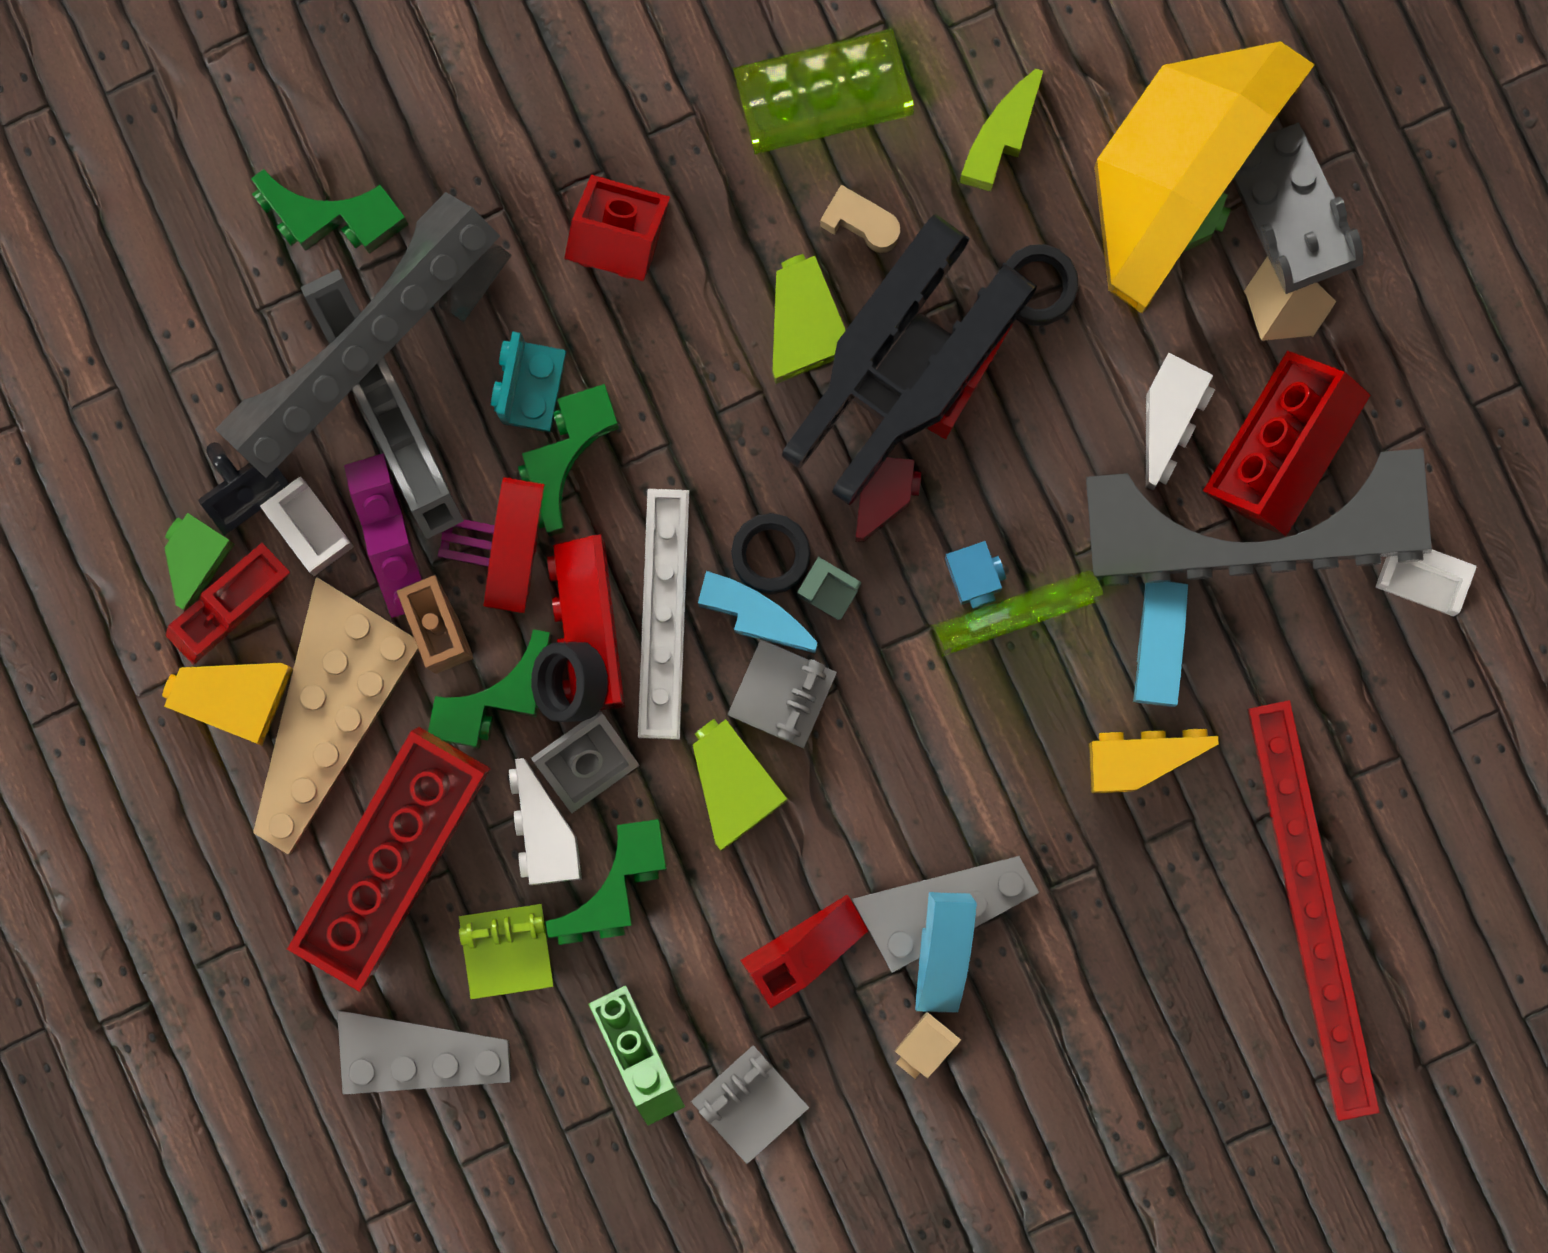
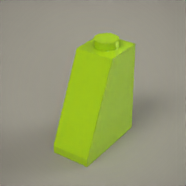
M804 254L794 256L782 262L783 269L776 271L772 369L776 384L834 361L837 342L846 331L815 256L808 259L805 258Z
M713 719L695 733L699 740L693 744V750L715 844L722 852L788 800L728 721L725 719L718 724Z

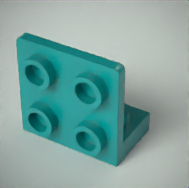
M512 331L510 341H503L499 358V365H502V371H504L502 382L495 381L491 398V406H494V412L497 413L502 424L551 433L554 420L553 412L556 410L567 354L566 350L526 343L522 334Z

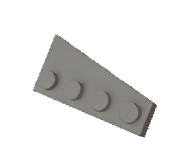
M1020 856L861 896L852 899L890 971L893 973L920 958L922 928H926L929 892L971 894L977 902L975 928L1038 894L1039 891Z
M337 1010L343 1095L511 1082L509 1040Z

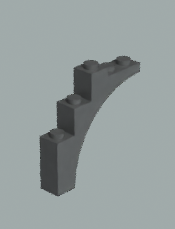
M339 269L300 287L329 344L361 313ZM383 357L353 388V391L386 456L414 518L425 538L428 539L464 520L438 463L421 433L408 402L396 382L385 357Z

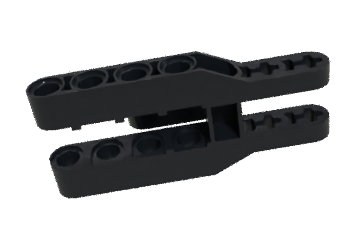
M934 214L926 222L838 340L829 388L782 452L784 459L797 468H801L852 400L879 418L882 422L832 490L834 495L848 505H851L899 442L941 421L1028 304L1037 289V285L1003 262L1001 269L986 289L982 287L979 290L975 304L961 322L957 320L953 325L952 334L924 314L919 313L916 316L960 257L970 240L968 236L937 214Z

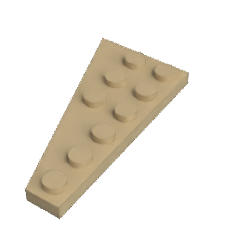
M318 577L315 579L253 831L254 834L288 855H291L419 651L413 636Z

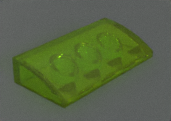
M893 28L733 68L754 155L914 115L913 99Z
M1086 570L931 625L943 657L1096 603L1104 593L1095 575L1090 570Z

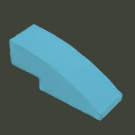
M706 571L698 600L699 607L737 616L734 628L737 634L816 653L817 641L796 619L778 604L758 591L733 579Z
M1159 582L1146 583L1133 702L1169 707L1178 705L1188 584Z
M929 892L926 928H922L916 1011L958 1012L969 967L977 902L971 894Z

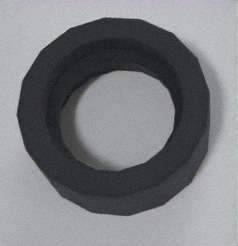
M1046 244L1029 245L1016 251L1006 261V264L1017 272L1024 265L1031 262L1043 261L1051 264L1059 271L1063 279V291L1054 305L1045 309H1033L1025 306L1016 320L1031 326L1049 325L1062 319L1072 308L1078 292V273L1072 260L1060 249Z
M768 513L757 515L741 526L734 536L731 555L734 570L742 583L758 592L771 595L786 592L800 582L808 569L810 548L808 538L799 524L787 516ZM770 529L781 531L787 535L794 544L796 553L794 564L790 570L780 577L771 579L756 574L747 563L746 557L747 546L753 536L761 531Z
M558 642L542 649L535 659L531 678L534 700L541 713L555 722L585 721L596 716L604 705L607 695L608 675L604 660L594 647L586 642ZM568 660L574 667L576 675V693L571 704L567 700L563 689V671Z

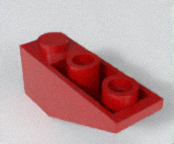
M845 895L740 961L760 995L769 1007L773 1008L807 987L869 930L850 897Z

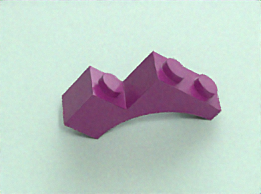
M382 453L346 464L344 468L350 495L362 525L368 557L390 616L393 618L405 614L397 590L423 580L406 527L395 482L385 455Z

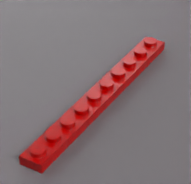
M1288 700L1249 708L1247 711L1336 1121L1380 1113L1291 702Z

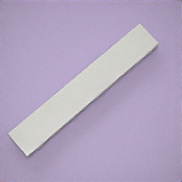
M648 489L638 738L680 740L689 490Z

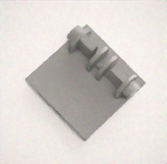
M760 639L728 712V716L804 749L837 672L825 667L822 663L812 659L808 660Z
M754 1045L691 1101L705 1120L718 1131L746 1164L809 1109L808 1105Z

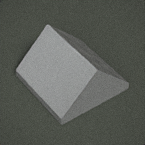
M599 710L596 716L582 721L531 758L571 814L640 766L601 710Z

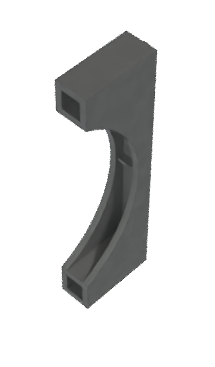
M445 192L417 221L412 240L398 266L384 286L354 321L324 350L287 379L261 394L244 399L215 430L267 478L494 244L500 235L473 207Z
M1424 448L1381 452L1365 484L1342 509L1311 529L1293 536L1264 542L1224 541L1188 530L1159 512L1138 490L1128 473L1086 477L1093 577L1096 580H1103L1104 586L1129 584L1128 577L1145 576L1146 583L1171 581L1170 574L1187 573V579L1189 580L1212 578V571L1229 569V576H1246L1254 574V567L1271 566V573L1297 571L1296 564L1313 563V569H1332L1339 567L1338 560L1355 559L1356 566H1371L1381 564V557L1398 556L1399 563L1418 562L1424 560L1423 554L1431 553L1432 551Z

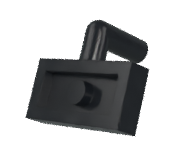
M214 442L207 446L206 453L224 481L198 499V501L225 536L262 509L260 505L290 483L278 467L267 478L250 462L240 470H237L222 446Z

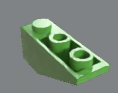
M625 985L589 1003V1007L632 1100L646 1124L650 1125L684 1108L683 1100L627 986Z

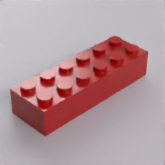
M421 727L410 731L287 950L360 992L372 979L491 768Z

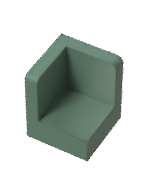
M818 557L799 588L797 597L831 617L841 620L860 589L862 582Z

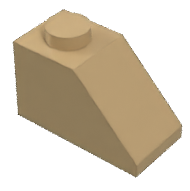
M925 1012L894 1050L901 1056L896 1064L914 1079L920 1073L928 1079L958 1045L961 1039L931 1014Z

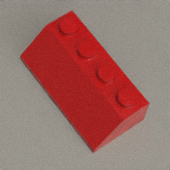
M1287 350L1203 489V492L1255 524L1286 537L1371 394L1346 372Z
M592 535L553 545L555 556H547L550 581L558 580L559 597L552 598L555 622H563L564 638L557 639V643L586 642L594 647L604 660L608 675V691L604 705L600 710L624 708L625 702L606 546L602 535ZM568 660L566 663H568L569 679L563 680V689L567 700L571 704L576 693V675L574 667Z

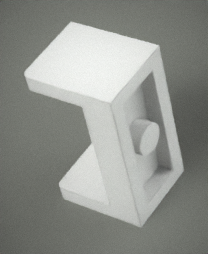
M301 476L260 505L313 576H316L354 547Z
M1433 549L1431 553L1423 554L1424 560L1418 562L1399 563L1398 556L1386 557L1375 586L1376 588L1453 617L1460 613L1477 568L1476 565Z

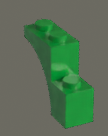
M265 169L251 178L258 188L252 193L254 198L266 214L274 209L283 221L276 227L291 246L299 242L305 251L344 222L347 225L341 228L350 243L355 249L363 245L369 254L409 225L405 216L381 185L350 199L321 201L309 199L287 190L277 183Z
M605 384L558 398L560 410L553 412L560 436L568 434L569 439L522 453L525 464L518 466L521 479L523 481L545 484L539 529L545 527L549 537L565 532L562 520V495L566 479L574 463L593 442L609 432L619 429Z
M533 629L531 640L522 659L504 679L494 686L469 696H435L428 732L446 743L480 749L481 741L489 740L492 729L493 716H487L488 708L537 717L538 706L535 703L531 688L532 670L535 659L542 649L552 644L551 633Z
M659 819L617 825V851L612 869L599 891L579 909L560 918L546 921L548 938L558 937V944L563 945L583 942L582 933L599 931L600 939L625 935L624 927L633 926L626 876L633 875L634 883L659 879L658 871L667 870Z

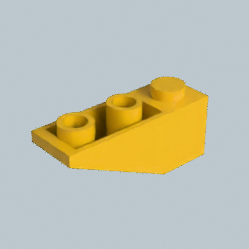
M1207 729L1182 730L1183 738H1166V731L1140 732L1141 739L1124 740V732L1099 733V741L1089 743L1091 792H1134L1219 745L1218 736H1208Z

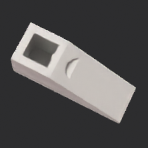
M1171 353L1167 354L1146 395V487L1154 490L1158 482L1167 484L1177 462L1170 459L1177 445L1186 447L1196 428V425L1189 421L1196 408L1202 411L1205 410L1215 391L1214 388L1208 386L1213 377L1212 374Z
M524 758L515 759L516 769H509L511 793L519 794L521 810L514 811L516 835H524L526 852L518 853L521 878L529 877V885L582 880L577 837L528 762Z

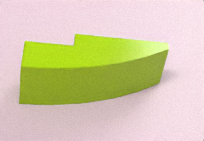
M1035 68L1016 84L996 106L982 126L970 149L959 183L991 192L1002 153L1019 157L1043 70Z

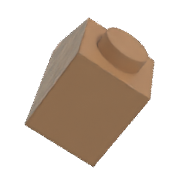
M436 575L397 590L424 665L428 670L438 674L474 659L461 623Z

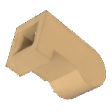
M843 185L839 187L820 220V227L835 235L841 225L864 238L867 246L878 253L892 250L898 244L900 238V224L894 215Z

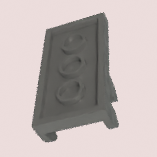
M1299 122L1262 136L1232 181L1285 294L1363 265V247L1358 230L1354 228L1350 230L1344 201L1341 197L1335 198Z

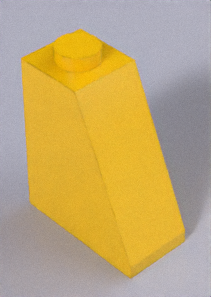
M283 663L181 667L177 676L171 674L165 684L162 697L167 700L164 707L263 746L292 675L293 668Z

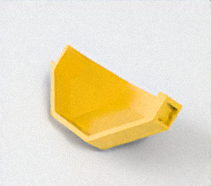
M1279 41L1165 64L1161 67L1102 151L1094 167L1108 291L1143 314L1209 212L1292 95L1298 92L1305 78L1314 67V63Z

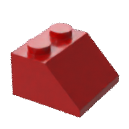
M591 175L571 221L564 259L576 262L584 267H594L612 272L623 278L644 281L654 257L670 196Z

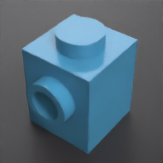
M986 541L946 554L945 561L961 605L970 602L972 609L996 601L994 594L1001 591L1000 581L1006 580V575L999 556L991 558Z

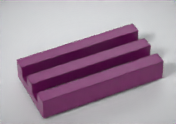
M463 519V522L442 532L441 546L438 551L439 558L489 567L490 558L452 551L449 548L450 543L491 551V541L452 533L455 527L493 535L495 525Z

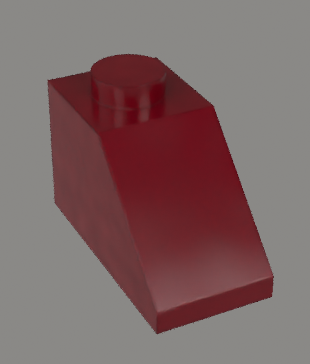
M887 457L860 493L855 542H865L909 506L911 495L919 496L921 471H913L914 460Z

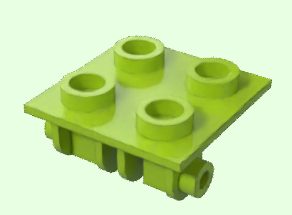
M542 904L459 916V937L464 950L471 999L554 987Z

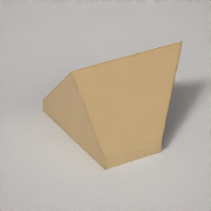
M1266 257L1244 290L1261 341L1306 336L1313 337L1336 303L1318 283L1285 294L1268 257Z

